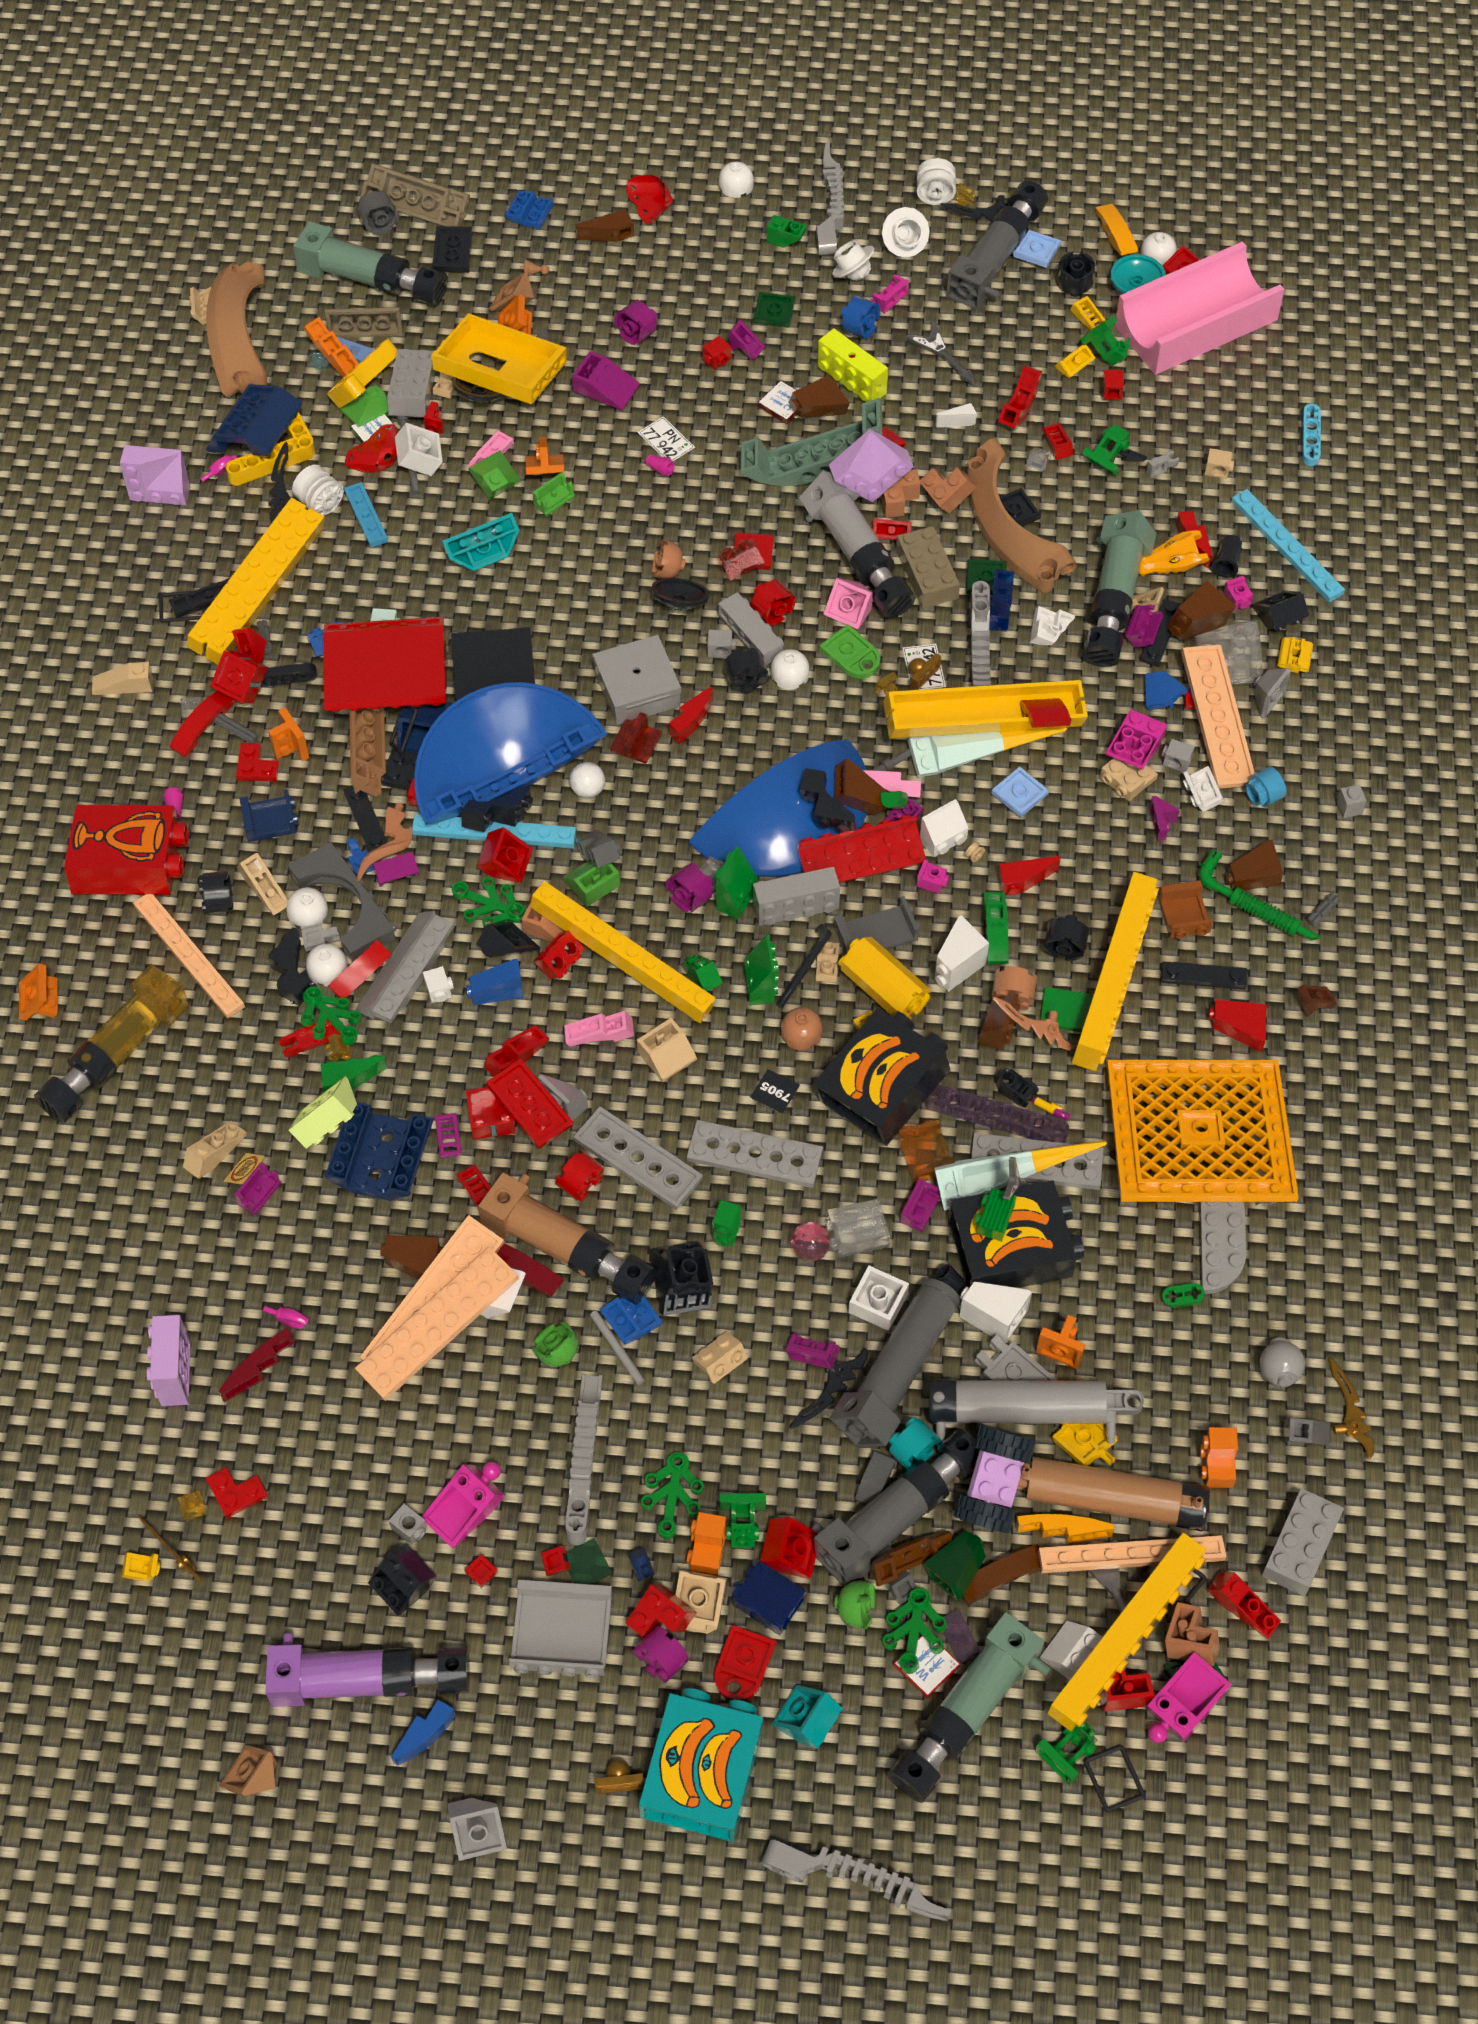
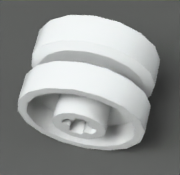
M941 158L924 161L917 170V195L920 200L926 204L940 205L954 198L956 194V171L953 164Z

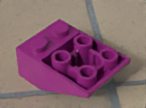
M589 351L572 376L574 392L622 411L640 386L638 381L607 357Z

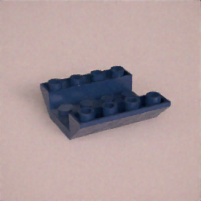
M249 384L213 435L206 449L208 452L223 453L229 443L247 444L252 455L268 456L303 403L280 386Z
M356 1102L357 1105L353 1110V1117L346 1123L344 1121L342 1123L325 1178L350 1193L388 1201L410 1196L434 1119L412 1114L410 1121L373 1113L371 1105ZM390 1134L393 1136V1139L385 1142L382 1140L383 1136ZM373 1172L381 1173V1177L375 1180L371 1179L370 1175Z

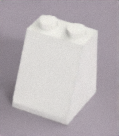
M962 915L957 918L937 956L935 980L939 986L944 987L948 992L985 966L987 962L989 942Z
M974 1282L970 1288L966 1287L960 1296L962 1299L959 1305L961 1309L960 1318L993 1338L998 1335L1006 1343L1028 1312L1032 1292L1027 1289Z

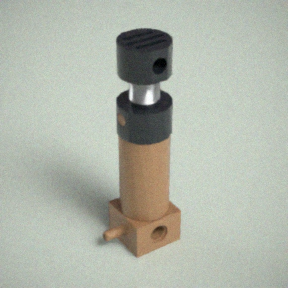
M505 1173L500 1175L478 1205L480 1220L483 1226L506 1240L511 1234L590 1281H595L600 1275L605 1278L607 1277V1279L613 1282V1293L634 1305L641 1302L642 1297L646 1296L655 1280L657 1269L634 1255H631L626 1261L620 1259L613 1254L615 1245L612 1241L592 1230H588L530 1197L529 1187L526 1186L530 1177L527 1174H522L518 1181Z

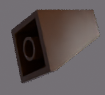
M1206 581L1178 607L1167 629L1180 640L1222 629L1235 610L1236 605L1211 583Z

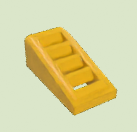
M1088 296L1073 303L1070 309L1089 330L1096 327L1094 325L1096 322L1102 323L1105 320Z

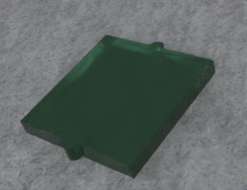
M595 1538L581 1545H576L575 1548L567 1551L570 1569L567 1571L574 1584L597 1585L598 1581L613 1574Z

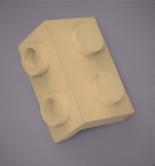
M191 287V315L195 320L204 325L206 324L207 302L211 287L201 292L195 287Z
M727 1331L692 1357L694 1364L707 1373L713 1384L748 1358L742 1343Z

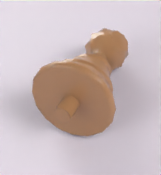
M525 259L524 266H520V270L526 271L528 276L537 272H541L544 275L549 273L548 265L540 267Z

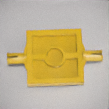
M1062 1424L1061 1429L1052 1436L1053 1442L1080 1465L1088 1466L1098 1458L1103 1459L1109 1466L1115 1461V1457L1107 1452L1114 1444L1107 1442L1106 1426L1104 1424Z

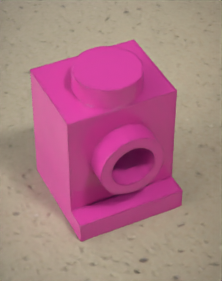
M1244 576L1226 581L1223 594L1236 605L1235 610L1244 609L1251 605L1253 594L1247 586Z
M924 860L917 877V887L940 894L942 888H946L949 882L948 869L930 864L928 860Z

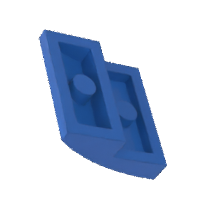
M644 1296L637 1305L624 1298L619 1299L617 1297L600 1309V1312L624 1345L645 1336L663 1324Z

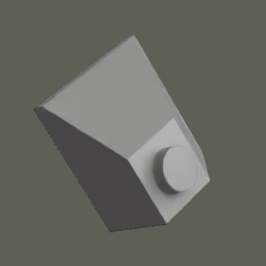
M1289 668L1267 670L1263 676L1260 675L1254 684L1256 686L1254 696L1262 719L1266 718L1285 694L1291 672Z
M543 1074L538 1076V1080L572 1121L588 1109V1097L582 1089H577L572 1084Z
M474 1798L447 1804L459 1861L507 1849L497 1804Z

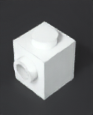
M443 966L423 972L424 982L431 1003L443 1002L448 998H452L450 989H454L451 977H446Z

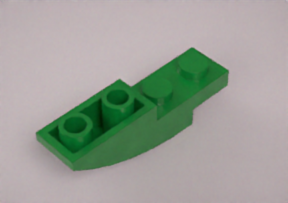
M984 892L985 936L989 942L987 964H1009L1005 892Z

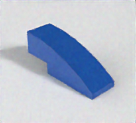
M437 1700L426 1720L416 1716L391 1756L393 1764L399 1766L433 1744L456 1717L454 1708Z

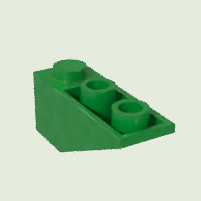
M373 1055L362 1059L351 1058L340 1062L329 1061L321 1064L324 1092L344 1076L348 1078L352 1090L387 1069L385 1055Z

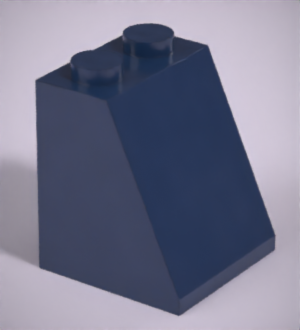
M446 701V703L437 706L423 704L416 707L418 712L404 751L419 753L421 744L430 727L452 705V702ZM408 706L404 708L398 717L397 746L399 748L402 746L414 712Z

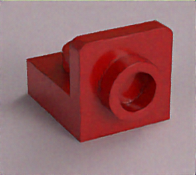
M431 401L424 416L425 429L443 434L444 427L443 420L440 419L441 411H439V404Z

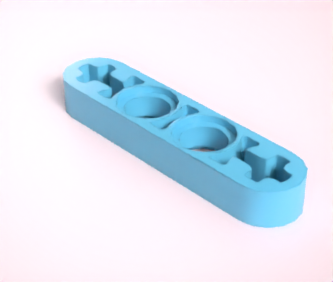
M1307 404L1302 415V461L1308 466H1315L1318 464L1321 455V410L1316 404ZM1310 412H1313V418H1310ZM1313 425L1316 427V429L1310 430L1307 428V426ZM1307 440H1314L1316 444H1309ZM1311 451H1313V453H1312V457H1313V458H1311L1310 455H1309V453H1310Z

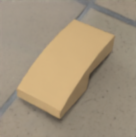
M440 372V379L433 387V394L451 398L455 392L452 387L453 376Z
M827 942L818 955L816 981L837 982L839 943Z

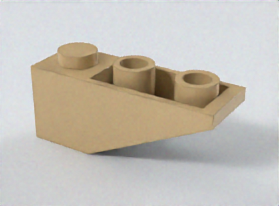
M232 1121L226 1123L187 1148L183 1168L198 1179L215 1169L246 1136L247 1132Z

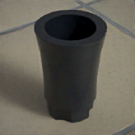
M1234 534L1225 536L1218 554L1212 562L1213 572L1220 577L1230 578L1238 573L1239 558L1242 550V542L1239 536Z

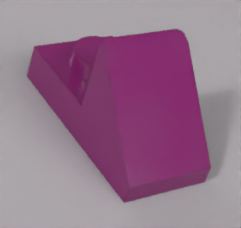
M741 319L729 331L731 350L734 351L740 347L751 360L756 359L765 348L763 343Z
M1152 796L1149 808L1157 841L1166 840L1167 832H1170L1169 822L1178 821L1180 811L1159 797Z

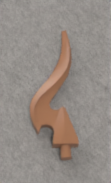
M396 803L394 808L388 807L385 813L384 836H391L394 840L372 850L364 857L358 869L356 881L360 882L365 871L376 861L401 852L409 846L412 839V827L405 829L400 825L406 816L405 813L401 812L404 807L401 803Z

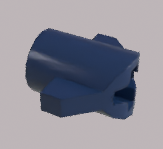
M636 1549L629 1554L631 1565L639 1582L655 1574L645 1549Z

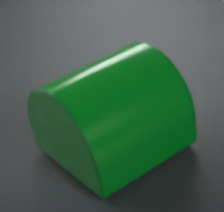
M901 791L882 792L881 802L887 808L900 810L906 806L908 794Z

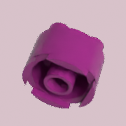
M636 299L615 315L614 323L616 328L619 327L621 331L619 333L620 336L629 344L635 345L656 331L657 314L653 309H649L648 306Z
M695 863L684 866L666 880L667 892L670 890L673 895L670 897L678 908L685 912L689 910L691 912L695 911L712 897L713 891L711 886L714 885L713 880L710 876L704 875Z
M656 1626L636 1645L632 1652L640 1661H644L647 1665L645 1670L651 1677L656 1678L658 1676L661 1681L666 1683L689 1661L687 1659L688 1654L675 1638L671 1640L665 1636L668 1631L660 1626Z

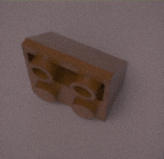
M1018 994L997 997L1010 1003L1019 1012L1021 1004L1017 1003ZM993 999L980 1033L979 1044L1004 1051L1006 1043L1010 1044L1013 1027H1016L1017 1022L1007 1015Z

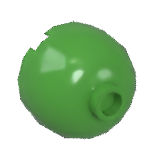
M559 1322L561 1325L557 1327L552 1324L541 1331L534 1341L536 1346L535 1348L532 1347V1350L542 1363L551 1367H558L569 1364L573 1360L578 1350V1338L568 1323Z
M850 1582L841 1590L840 1595H836L835 1608L838 1609L839 1616L845 1624L860 1629H867L870 1626L873 1617H868L871 1607L875 1609V1587L871 1585L872 1582Z

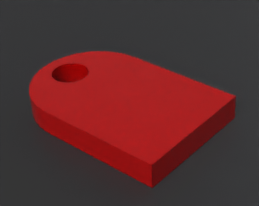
M732 1625L714 1673L715 1686L721 1696L729 1701H747L754 1697L761 1687L777 1641ZM731 1683H737L740 1685L741 1690L736 1694H731L727 1687Z

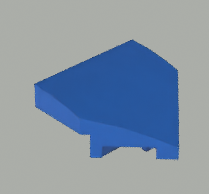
M1165 671L1145 674L1146 707L1148 710L1168 706L1172 709L1174 707L1173 703L1182 694L1185 695L1188 692L1184 685Z

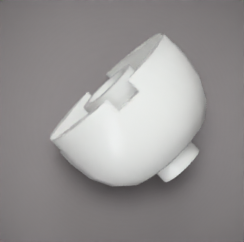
M730 162L720 171L718 186L722 189V193L729 197L739 198L741 194L745 193L748 195L754 186L753 173L742 162Z
M1154 232L1143 240L1140 254L1152 257L1163 265L1177 251L1174 239L1167 233Z
M786 649L779 652L771 663V679H774L777 685L784 689L799 688V685L807 682L810 675L807 658L801 652L794 649Z
M305 887L294 891L289 896L286 908L287 917L291 924L300 926L301 929H308L323 924L328 915V905L321 892L314 888Z
M332 944L316 946L310 951L306 959L308 977L313 983L324 984V986H328L348 967L344 952Z

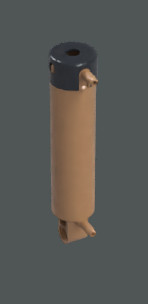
M1033 1457L1032 1464L1024 1463L1017 1487L1019 1490L1027 1491V1500L1174 1525L1178 1528L1203 1531L1205 1528L1210 1501V1487L1206 1485L1170 1481Z

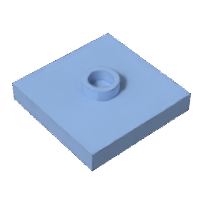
M1029 230L1014 251V257L1047 268L1060 248L1061 240Z
M1019 766L995 786L991 794L1021 818L1049 794V790Z

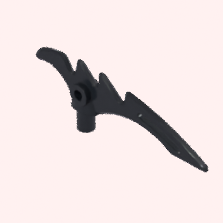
M1004 195L997 196L998 203L980 209L964 207L958 203L940 204L961 215L981 219V215H984L991 221L1001 208L1008 206L1005 203Z
M287 442L283 444L277 456L271 475V480L277 482L269 491L270 495H275L268 503L269 506L275 507L269 513L271 524L290 500V495L287 493L283 481V471L288 460ZM284 454L285 457H284V459H283V461H282L281 468H280V472H279V474H278V473H277L278 466H279L280 460H281V458H282V455Z
M866 1348L852 1361L842 1362L838 1360L834 1363L833 1368L829 1369L828 1381L823 1393L812 1405L800 1411L789 1426L790 1429L807 1422L835 1401L834 1397L831 1396L832 1393L847 1389L843 1382L856 1379V1375L852 1370L863 1368L868 1357V1350ZM821 1402H824V1403H823L821 1406H819L816 1410H814L813 1412H811L810 1414H808L807 1416H805V1417L802 1418L803 1415H805L806 1413L810 1412L812 1409H814L816 1406H818Z

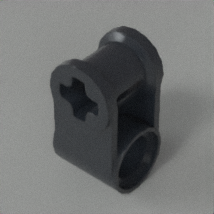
M1009 1068L1003 1069L999 1073L996 1084L997 1090L1018 1106L1026 1108L1029 1104V1099L1039 1091L1036 1084ZM1003 1080H1009L1011 1083H1005Z

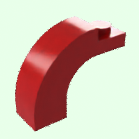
M1026 365L1023 366L1012 398L1003 405L998 420L999 423L1013 428H1017L1022 424L1038 392L1037 387L1043 371Z

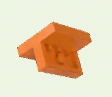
M518 294L498 314V324L531 335L532 312L525 309V297Z
M539 437V443H536V456L525 457L526 475L564 472L563 454L548 455L547 437Z
M286 707L279 710L281 725L268 730L274 756L276 759H279L295 751L302 762L309 759L303 732Z
M38 963L19 982V1019L27 1021L34 1013L52 1018L58 1014V978L46 975V965Z
M1068 1315L1060 1334L1043 1327L1039 1336L1036 1353L1078 1370L1085 1344L1075 1340L1078 1327H1075L1077 1318Z

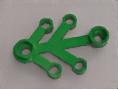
M485 877L482 880V887L487 891L490 898L469 891L468 885L463 881H458L452 885L454 898L458 900L466 898L484 905L476 909L465 910L464 920L467 923H473L477 917L497 910L503 912L493 917H484L482 924L485 929L487 926L485 923L488 921L492 923H501L507 920L521 922L526 912V908L521 903L516 902L513 888L510 884H503L500 888L501 895L507 899L508 905L501 903L495 890L494 879L491 877ZM469 914L474 915L473 917H470V918L467 917V915H469Z
M318 987L307 988L303 994V1000L307 1006L305 1012L301 1015V1024L303 1026L313 1025V1012L316 1006L320 1014L317 1024L313 1028V1038L321 1040L325 1037V1025L328 1020L340 1033V1039L343 1044H354L357 1041V1029L353 1026H345L338 1017L346 1018L349 1023L356 1025L361 1022V1013L356 1010L348 1011L349 1000L347 998L326 996ZM326 1004L336 1005V1008L328 1007Z
M681 1452L672 1453L667 1459V1466L656 1473H649L645 1476L646 1487L654 1489L658 1486L659 1481L671 1475V1480L668 1484L652 1495H644L641 1499L642 1508L644 1510H652L656 1503L668 1496L664 1520L658 1525V1534L665 1540L672 1539L676 1535V1524L673 1519L677 1497L687 1508L689 1516L696 1517L701 1511L700 1504L693 1501L679 1484L680 1477L682 1476L690 1485L692 1494L700 1495L704 1491V1483L696 1479L688 1469L689 1458ZM681 1460L682 1464L675 1465L674 1461ZM650 1478H654L656 1480V1482L653 1484H650L647 1481ZM698 1484L701 1486V1489L695 1490L693 1486ZM651 1500L652 1504L645 1505L644 1501ZM691 1506H696L698 1510L692 1512L689 1510V1508ZM668 1524L671 1526V1529L664 1530L663 1526Z
M923 1588L912 1590L908 1596V1602L886 1616V1622L890 1628L895 1629L899 1627L894 1632L884 1635L882 1641L887 1650L895 1649L898 1644L897 1641L909 1633L907 1651L899 1659L900 1668L906 1674H913L919 1668V1661L916 1656L919 1633L929 1643L930 1651L933 1654H940L944 1650L943 1641L940 1638H936L922 1621V1614L924 1612L931 1619L933 1628L938 1633H942L947 1629L946 1619L939 1616L930 1605L931 1595ZM918 1599L924 1600L923 1602L916 1603ZM913 1611L912 1618L900 1626L901 1619ZM897 1618V1621L892 1623L890 1619ZM938 1622L944 1623L941 1627L936 1626ZM889 1639L894 1640L892 1644L886 1643ZM938 1643L940 1644V1647L933 1648V1645ZM908 1663H913V1664H914V1665H913L912 1667H910V1668H907V1667H906V1665H907Z

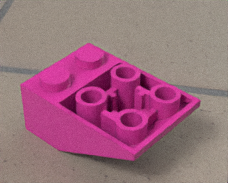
M1130 709L1110 744L1106 755L1143 770L1163 742L1167 724Z

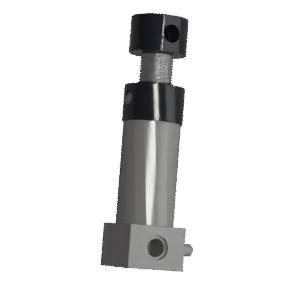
M822 471L799 497L809 513L805 517L808 522H812L814 518L823 520L863 585H874L876 588L873 591L872 598L884 617L895 618L902 615L914 604L916 599L914 593L903 577L892 576L891 572L894 569L895 563L854 501L858 498L859 494L835 482L831 472Z

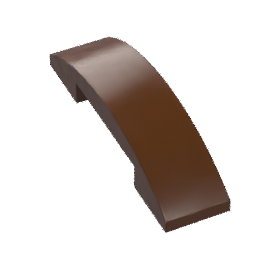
M946 1531L924 1536L897 1546L881 1555L872 1563L876 1586L879 1587L898 1579L897 1574L925 1563L953 1540L951 1532Z
M1039 1544L1014 1552L979 1569L963 1596L966 1604L970 1605L988 1596L989 1592L1026 1574L1030 1576L1040 1571Z

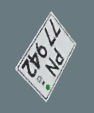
M664 417L638 432L662 457L671 458L672 461L695 448Z
M936 644L903 648L910 684L912 674L909 671V664L911 660L922 658L927 662L935 653L938 654ZM941 666L919 690L946 687Z

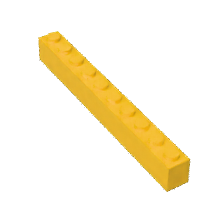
M546 881L532 895L530 905L532 909L564 931L569 930L577 940L701 1024L712 1010L715 1001L714 996Z
M1182 1533L1051 1704L1048 1712L1049 1716L1071 1732L1076 1725L1082 1726L1088 1717L1086 1714L1087 1710L1090 1707L1094 1709L1102 1698L1099 1696L1103 1689L1105 1691L1110 1689L1115 1681L1112 1678L1115 1673L1121 1674L1128 1664V1661H1126L1130 1654L1135 1656L1142 1645L1139 1643L1143 1637L1147 1639L1155 1628L1152 1626L1156 1620L1160 1622L1168 1610L1165 1607L1168 1603L1172 1605L1175 1603L1180 1595L1178 1590L1181 1586L1186 1588L1192 1580L1193 1575L1191 1573L1193 1570L1199 1571L1206 1561L1203 1557L1206 1552L1205 1547L1185 1533Z

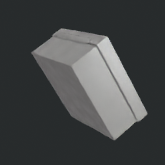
M658 635L592 654L595 675L616 725L680 707L681 686Z

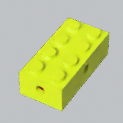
M834 328L818 340V366L822 371L830 374L836 381L846 386L849 391H853L863 401L868 402L881 398L887 393L888 367Z

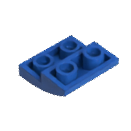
M518 191L505 217L518 224L541 229L554 205L553 199L536 197L535 192Z

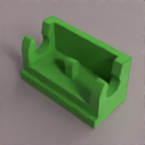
M562 472L533 491L534 506L545 516H548L575 497L572 482L570 481L567 484L566 476Z

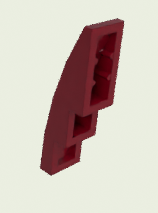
M505 1243L496 1253L510 1268L526 1273L522 1285L549 1297H552L564 1281L562 1277L541 1263Z
M288 1328L267 1340L232 1372L218 1390L224 1403L263 1381L261 1372L279 1362L277 1353L295 1344Z

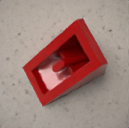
M250 627L233 630L232 633L238 652L262 664L267 640Z

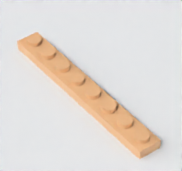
M146 894L133 902L137 911L227 1019L245 1008L242 1000L153 894Z
M1222 1536L1192 1537L1193 1540L1206 1548L1203 1556L1206 1559L1205 1562L1225 1561L1226 1553ZM1179 1538L1039 1548L1038 1556L1041 1573L1159 1565Z

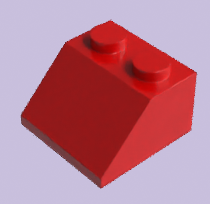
M506 828L496 829L487 834L477 867L493 878L521 883L533 848Z
M791 1517L770 1519L760 1563L775 1572L810 1579L816 1559L814 1537L817 1534Z

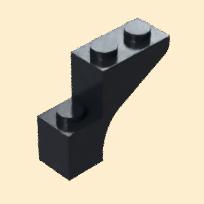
M805 768L800 786L801 799L807 802L817 801L814 811L815 824L824 828L835 827L841 831H855L856 822L854 814L825 790L827 783L826 772Z
M522 787L492 801L469 799L461 810L462 827L485 832L493 822L515 827L533 804L531 788Z
M292 927L288 933L283 935L280 944L271 950L268 959L271 969L282 974L276 984L279 995L300 1006L304 1001V992L311 985L310 981L298 972L301 940L298 930Z

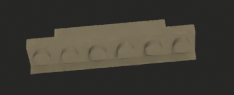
M374 163L371 164L368 180L364 181L361 196L372 192L384 191L392 200L397 211L442 226L460 227L468 215L466 210L470 199L469 194Z

